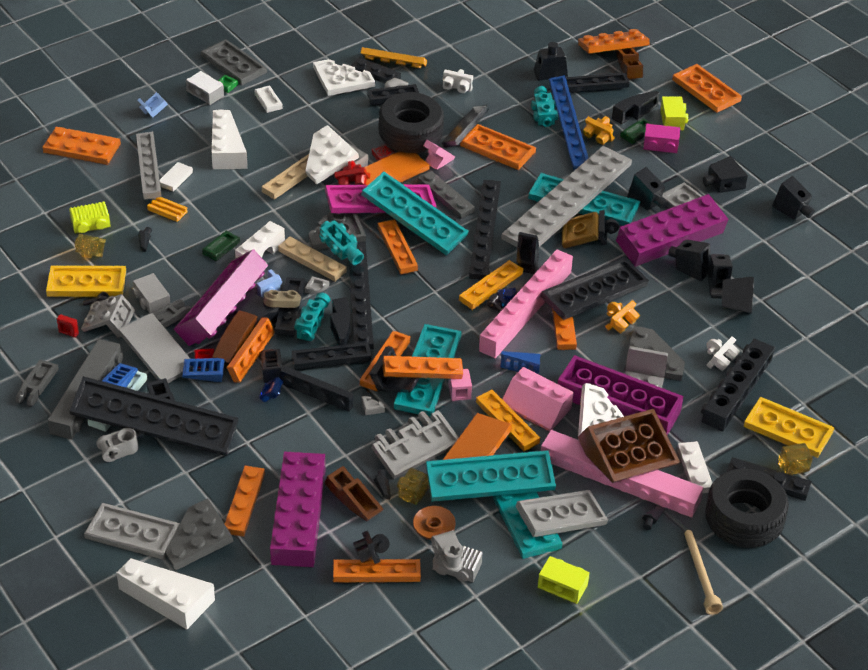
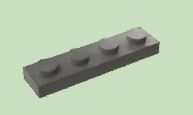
M433 171L418 177L417 182L420 185H429L432 195L460 219L475 212V207Z

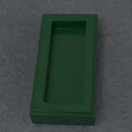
M642 118L621 131L620 137L634 144L645 137L646 124L652 123Z
M226 230L204 247L202 254L214 261H218L240 243V237Z

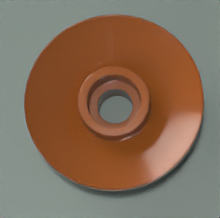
M440 506L422 508L415 514L413 519L415 531L421 537L431 540L432 536L454 531L456 524L454 515L446 508Z

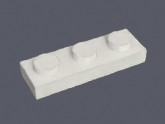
M698 442L678 443L677 450L688 482L704 487L703 493H709L712 480Z

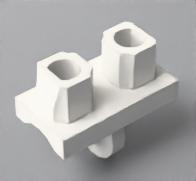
M462 69L458 72L444 70L443 89L456 88L460 93L471 92L473 76L464 74Z
M731 337L723 346L720 339H710L706 344L708 354H714V356L706 366L711 369L715 365L723 371L741 352L733 345L736 339Z

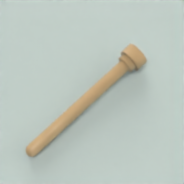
M686 530L684 535L706 596L704 601L706 613L710 615L718 614L722 611L723 605L720 598L713 593L693 532Z

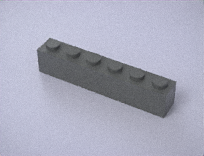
M101 339L97 340L48 419L50 434L73 439L75 434L80 431L85 418L70 415V408L81 380L84 376L102 381L122 362L123 353L121 352L120 344Z

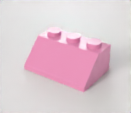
M522 367L512 378L502 400L517 415L550 432L571 410L573 392Z

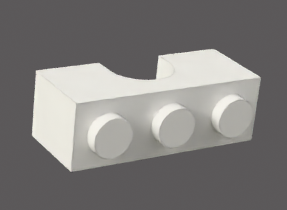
M269 221L235 250L236 258L252 249H255L261 258L265 250L275 254L278 251V245L285 241L284 228Z

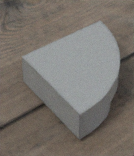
M312 276L305 287V293H320L329 287V281Z
M361 396L365 415L385 412L382 402L373 400L369 396Z

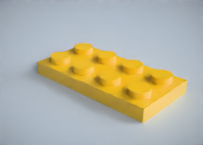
M51 266L46 289L47 297H97L101 292H106L110 297L123 295L126 266Z
M763 397L759 398L743 426L816 458L819 457L834 431V427Z

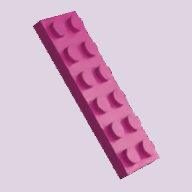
M326 185L325 187L331 213L386 212L361 195L362 190L368 185ZM404 185L432 206L437 207L429 185Z

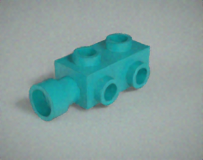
M544 86L535 88L534 101H531L534 121H537L538 125H543L544 127L555 125V120H558L555 100H552L551 93H547V89Z
M334 220L332 222L325 221L321 225L319 238L322 243H326L334 255H337L341 260L348 257V260L353 265H357L363 260L364 254L357 249L356 237L346 232V227L343 223L338 224Z
M322 292L318 293L314 300L309 299L307 305L303 306L301 317L296 319L294 329L297 330V338L312 341L315 338V333L318 327L321 326V321L324 317V309L328 307L331 301L329 295Z

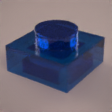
M516 288L497 290V295L500 297L499 303L502 308L517 294Z
M276 377L265 383L259 398L263 402L271 398L275 399L281 392L280 388L283 381Z

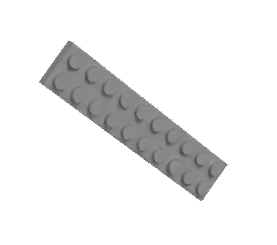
M602 146L502 233V240L517 247L518 234L523 232L537 235L540 247L630 167L632 159Z

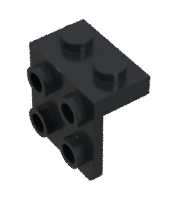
M385 347L369 373L377 391L412 392L420 378L384 377L383 357L396 356L393 347Z

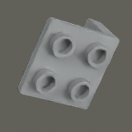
M122 294L111 296L100 302L96 301L90 306V311L84 319L81 329L85 332L107 325L117 338L121 337L119 329L129 325L135 309Z
M630 346L625 374L662 388L668 353Z

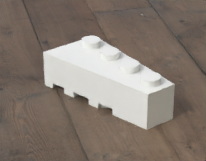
M213 110V169H248L247 152L231 111Z
M130 559L116 572L120 590L185 629H188L215 601L214 585L212 583L135 559Z

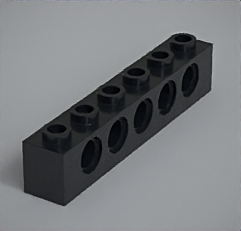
M755 338L750 345L746 344L742 356L739 355L737 357L734 367H730L726 378L720 381L718 390L712 392L709 403L703 405L701 410L703 414L702 423L722 432L726 429L772 362L774 346Z

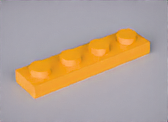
M361 48V54L367 60L377 58L384 63L395 61L397 65L405 66L406 64H412L411 67L414 68L426 67L427 60L423 57Z
M510 260L460 294L459 301L472 310L489 299L493 293L496 294L521 276L523 268Z
M493 390L476 397V403L489 417L512 425L513 429L508 436L523 451L540 443V437Z

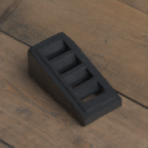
M280 349L262 350L261 359L264 383L281 382L280 370L282 369Z

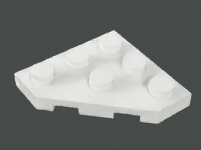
M329 59L313 62V68L328 96L375 87V80L369 71L364 70L360 72L355 70V67L346 64L340 66L335 64V61Z
M327 125L313 134L306 174L318 184L333 175L334 172L347 166L349 161L358 159V153Z
M587 383L582 386L578 436L588 426L624 417L617 406H613L607 398L608 394L604 388Z

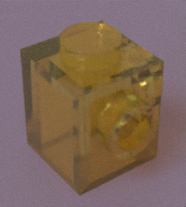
M79 234L75 240V252L81 253V257L92 259V255L102 257L106 239Z
M806 443L784 446L778 457L780 467L784 469L785 473L790 475L810 471L813 460Z
M410 468L406 475L402 476L398 481L399 498L417 505L429 489L427 474Z

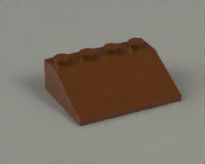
M654 409L588 426L577 437L586 456L611 483L680 463Z

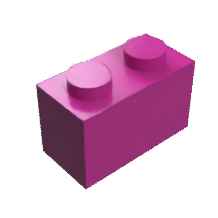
M646 124L643 150L677 153L680 127Z

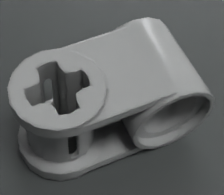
M124 428L120 431L104 435L97 440L96 444L102 450V458L106 462H112L121 457L132 455L139 448L136 433L131 428Z
M452 530L432 536L431 542L434 552L438 555L444 568L453 573L460 571L463 567L461 557L464 550L455 532Z

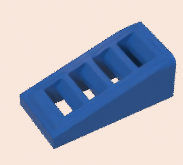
M501 351L500 367L519 372L522 367H525L539 375L540 354Z
M184 359L182 378L222 382L224 359ZM189 366H193V372H189Z
M119 363L102 381L127 388L138 369Z

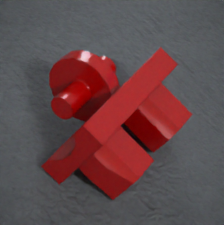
M353 160L348 162V166L343 167L344 171L334 172L339 185H350V182L355 181V185H366L367 179H370V173H367L365 167H361V164L356 165Z

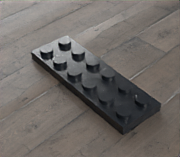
M623 258L543 290L540 297L565 320L648 285L649 280L626 258Z

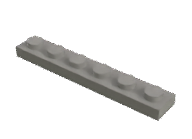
M153 131L136 134L143 197L144 199L162 197Z

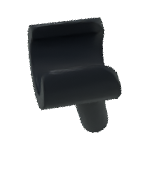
M101 292L97 297L83 301V305L93 304L96 301L100 302L110 296L106 292Z
M493 293L487 302L488 307H495L499 312L503 310L499 304L500 297Z

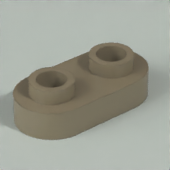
M269 290L264 293L263 298L265 305L279 308H295L300 305L301 296L294 290Z

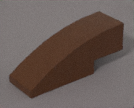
M632 47L615 50L623 73H626L628 79L643 78V64L639 61V54Z
M239 310L222 335L212 357L224 359V364L229 365L251 334L257 316Z
M344 466L327 476L324 484L346 507L365 521H369L384 510L359 478L354 479Z

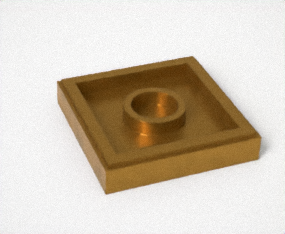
M597 212L571 218L563 225V248L598 240L599 215Z

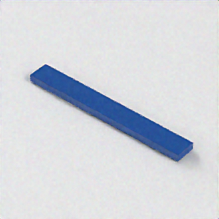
M565 75L550 78L549 84L555 100L573 171H575L589 158Z

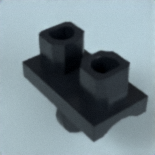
M600 210L598 240H601L602 245H607L608 233H616L619 230V223L614 219L605 220V210Z
M368 530L362 532L363 539L353 542L361 563L373 559L375 564L381 562L377 553L387 551L390 545L389 539L384 534H377L371 538Z

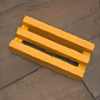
M162 197L155 198L156 200H152L151 204L147 205L148 211L176 222L187 213V207Z

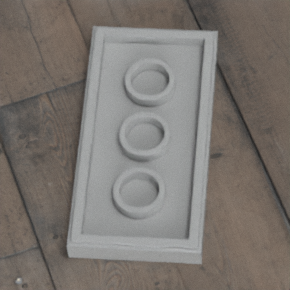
M153 313L119 329V334L157 380L166 378L167 382L170 383L183 375L184 359L190 358ZM189 366V372H191L193 366Z
M590 490L522 500L516 503V508L533 537L602 526L608 522L606 515Z
M102 503L85 531L84 536L85 539L164 560L167 555L166 550L180 523Z

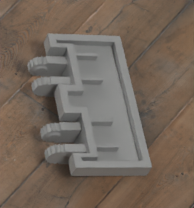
M439 410L432 413L430 418L424 411L418 414V418L424 426L423 428L415 417H410L408 419L409 425L399 430L398 436L391 428L387 429L385 433L391 442L390 445L382 434L375 436L376 442L372 444L371 448L393 479L449 451L459 437Z

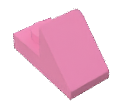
M428 140L423 145L429 149V155L425 161L434 169L441 168L455 158L454 155Z

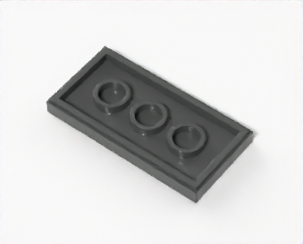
M226 39L201 51V57L229 77L238 80L240 85H244L267 73L265 66Z

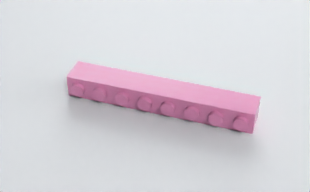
M556 250L480 334V352L496 359L501 351L545 303L540 297L541 292L561 284L569 276L572 269L573 256Z
M551 430L541 445V451L549 450L551 464L680 514L693 517L701 502L704 487L659 470L611 483L586 456L579 440Z

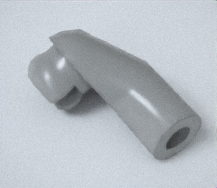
M393 78L384 84V88L408 85V82Z

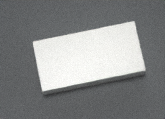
M270 86L254 90L255 96L267 113L283 109L281 101Z
M177 162L160 179V187L174 192L193 173V168Z

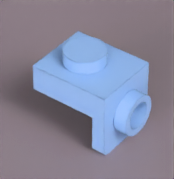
M157 92L145 103L140 98L138 99V102L141 104L139 108L145 115L149 113L152 117L168 105Z
M272 269L268 270V279L257 283V295L264 298V293L269 290L281 291L280 285L282 280Z

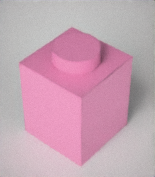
M463 369L462 379H448L452 401L471 399L472 383L469 370Z

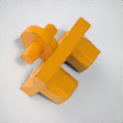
M590 117L585 119L586 126L583 129L585 137L591 138L595 133L597 134L596 141L602 145L608 140L612 142L615 139L613 136V125L609 123L610 119L608 117L597 118V120Z
M632 300L624 308H622V303H609L607 315L613 317L611 322L605 327L608 330L614 328L620 334L625 331L629 324L624 318L630 324H633L640 316L634 309L636 303Z

